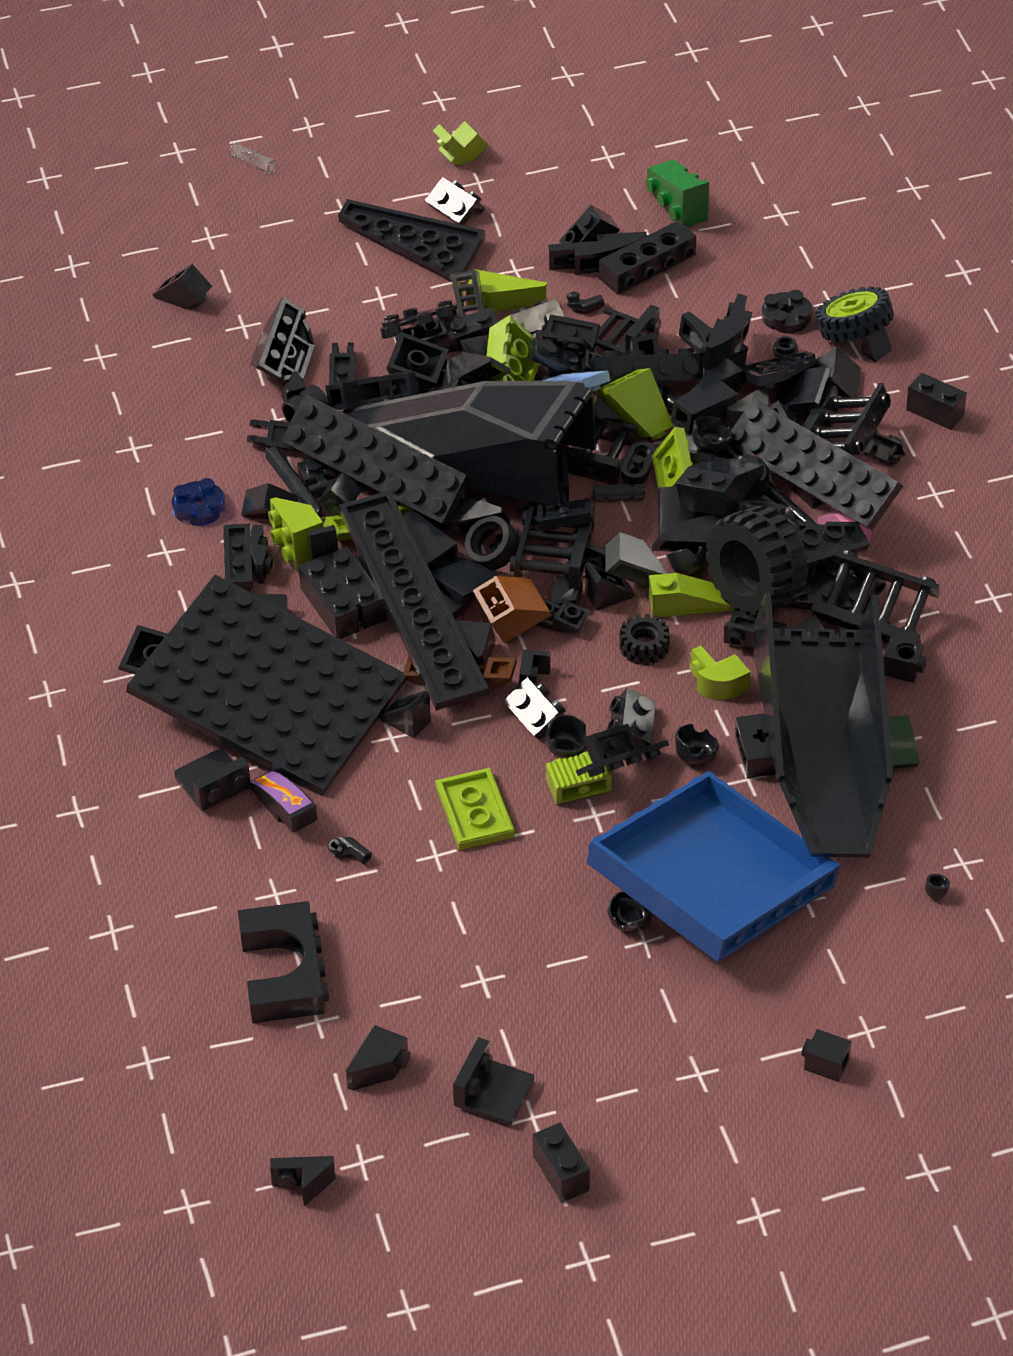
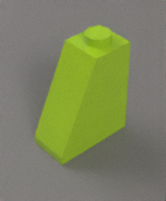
M650 368L638 369L596 390L597 395L624 422L638 425V436L640 438L650 437L651 440H655L666 435L665 430L673 427Z

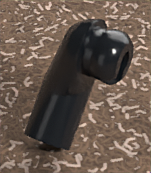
M352 837L332 838L328 842V850L336 857L353 856L362 864H366L372 857V853Z

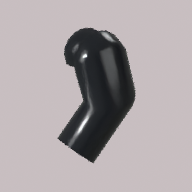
M576 291L566 295L568 301L566 304L570 309L589 312L605 305L604 299L600 294L588 299H580V294Z

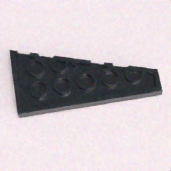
M349 199L346 200L338 214L340 223L452 280L451 274L468 270L485 240V230Z

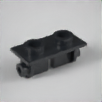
M877 429L864 454L870 456L873 449L877 448L874 458L890 465L893 463L898 464L901 455H906L904 445L898 437L883 435Z

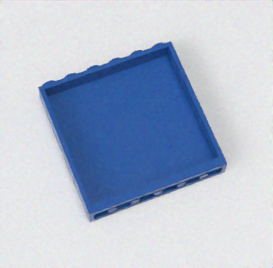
M710 771L693 778L683 787L674 789L666 797L654 801L651 806L641 812L634 813L631 818L621 824L614 825L611 830L601 836L594 837L588 846L589 853L587 858L589 866L717 962H720L833 888L840 867L830 857H811L802 837Z

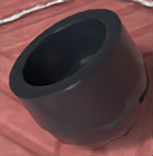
M930 874L926 879L925 892L931 899H942L949 890L950 881L944 875Z

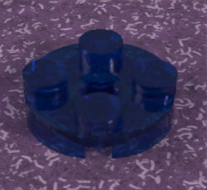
M210 478L178 485L173 490L172 510L174 516L181 522L184 519L190 521V524L194 526L207 525L216 521L220 517L219 513L225 510L224 492ZM201 501L202 504L198 505L196 502Z

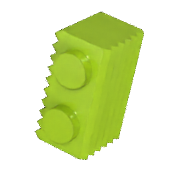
M584 752L579 756L576 755L574 758H559L546 764V781L556 804L612 791L611 773L605 767V773L589 778L588 773L577 776L576 770L592 764L588 752Z

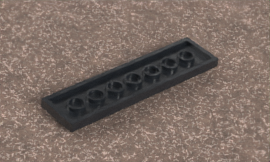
M304 394L281 440L381 493L390 490L395 500L446 526L471 477L306 394Z
M755 399L751 401L731 430L732 442L730 446L741 454L748 453L759 456L771 472L858 522L870 531L874 529L903 488L898 481Z

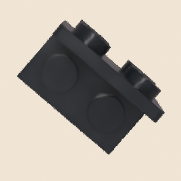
M478 1037L453 1083L454 1106L511 1125L535 1081L534 1074L493 1061V1055L490 1054V1041Z

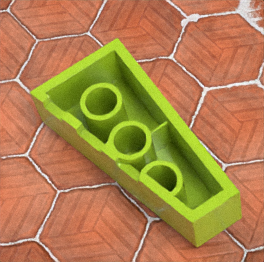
M511 315L490 327L486 356L492 357L511 368L509 374L495 381H533L540 365L531 360V341L535 337Z

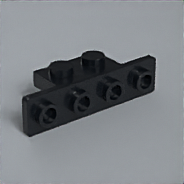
M629 724L591 734L583 739L592 764L576 770V774L580 776L588 773L589 778L605 773V767L610 772L624 767V761L629 766L642 761L643 755L645 760L661 755L660 749L669 746L668 740L638 749Z

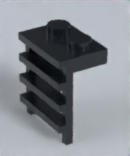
M650 305L640 318L637 319L605 307L604 314L609 315V318L600 327L596 346L603 348V353L604 351H620V356L629 355L630 338L656 333L657 336L659 335L661 319H659L660 308ZM622 320L623 322L612 333V335L607 339V341H602V339L617 323V321ZM625 334V340L623 341V343L619 347L615 346V344Z

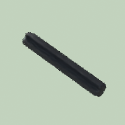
M276 446L267 448L265 450V458L293 494L298 495V502L311 505L317 515L321 517L323 509L316 504L318 502L280 450Z

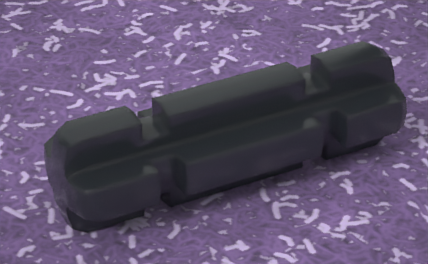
M604 484L593 486V499L595 501H603L604 498H608V500H630V497H633L634 500H642L645 497L644 484H633L631 487H629V484H608V487H604Z

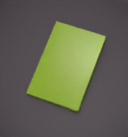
M490 768L435 780L437 794L459 851L515 837L514 827Z

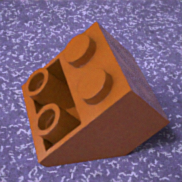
M495 576L473 590L489 621L504 644L552 615L531 578Z

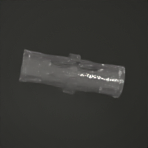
M237 142L230 148L229 155L245 162L246 166L250 168L256 167L268 174H272L276 169L277 161L262 155L257 149H249Z

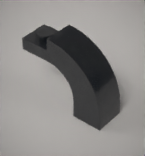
M415 371L383 374L325 385L330 405L336 410L350 409L419 394Z

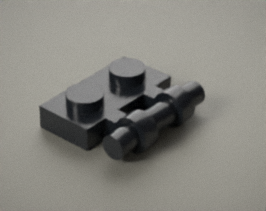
M315 458L297 463L301 479L313 495L319 493L322 495L328 485L342 473ZM348 476V477L351 478L355 483H360V481H358V480H356V479H354V478Z

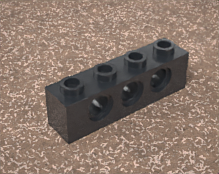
M677 220L600 259L599 279L618 295L696 255V235Z

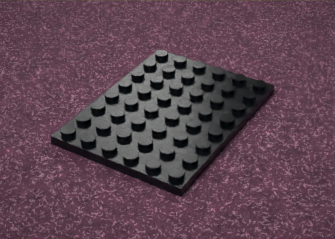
M215 574L127 684L126 692L323 796L377 722L379 716L385 711L406 682V676H404V672Z

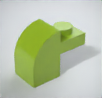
M465 121L452 135L440 124L433 130L439 137L437 143L441 147L438 150L455 165H463L475 160L489 146Z
M701 645L691 650L689 666L692 674L697 678V691L701 695L713 700H729L750 691L751 671L736 654L716 663Z

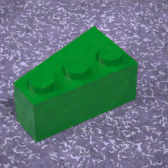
M674 159L647 168L646 188L657 198L659 205L667 210L673 221L678 220L684 226L689 227L708 220L709 181H700L698 174H689L688 168Z

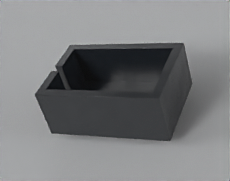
M348 547L298 565L300 589L333 636L342 639L359 632L357 609L359 607L363 629L386 621L385 605L371 578Z

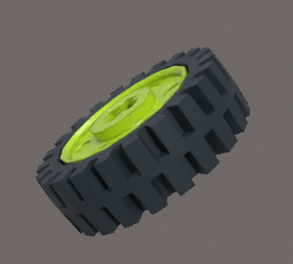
M869 286L867 289L859 287L856 291L854 288L850 289L848 293H839L840 296L834 295L830 297V300L824 301L823 305L818 307L815 314L822 337L832 342H837L838 340L846 342L847 339L855 341L858 337L860 339L866 338L865 335L867 334L871 336L875 334V331L884 329L883 326H888L894 317L888 292L880 287L874 289V286Z

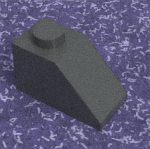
M619 532L606 544L605 573L649 587V575L667 574L666 569L641 539Z

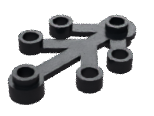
M446 300L437 303V308L418 312L417 307L405 309L402 311L404 318H399V314L385 316L380 328L382 339L399 336L400 332H402L401 327L417 321L418 324L432 322L434 315H437V318L442 317V319L458 315L457 303L453 304L452 300Z

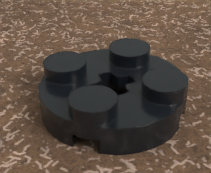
M800 290L768 294L765 296L762 306V321L770 329H772V326L779 328L781 333L802 331L807 327V323L812 320V304L807 298L803 297L804 294Z

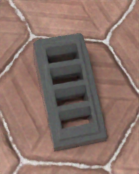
M471 270L451 274L459 318L466 316V312L484 310L479 271ZM472 279V284L461 286V281ZM474 290L475 294L463 296V291ZM476 300V305L464 306V302Z

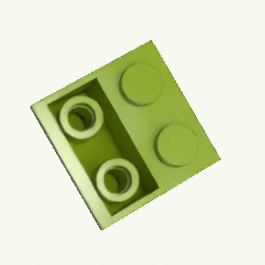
M272 498L270 499L271 511L268 512L269 520L273 527V530L270 531L271 539L275 546H280L284 560L287 563L290 562L294 569L299 571L298 565L310 561V551L307 545L308 531L323 528V522L311 505Z

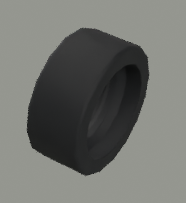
M495 515L478 520L468 531L465 540L466 554L471 560L490 570H498L506 566L510 562L511 556H515L519 545L517 531L503 518ZM497 530H502L503 538L500 546L493 553L482 556L481 547L485 538Z

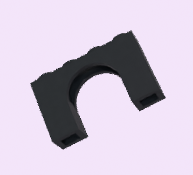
M309 901L238 910L243 952L284 948L295 952L302 958L300 965L289 974L247 981L252 1024L325 1014L324 1002L329 1001L327 983H321L320 979L326 977L324 959H317V954L322 953L320 935L314 936L313 931L319 930L317 913L310 912Z

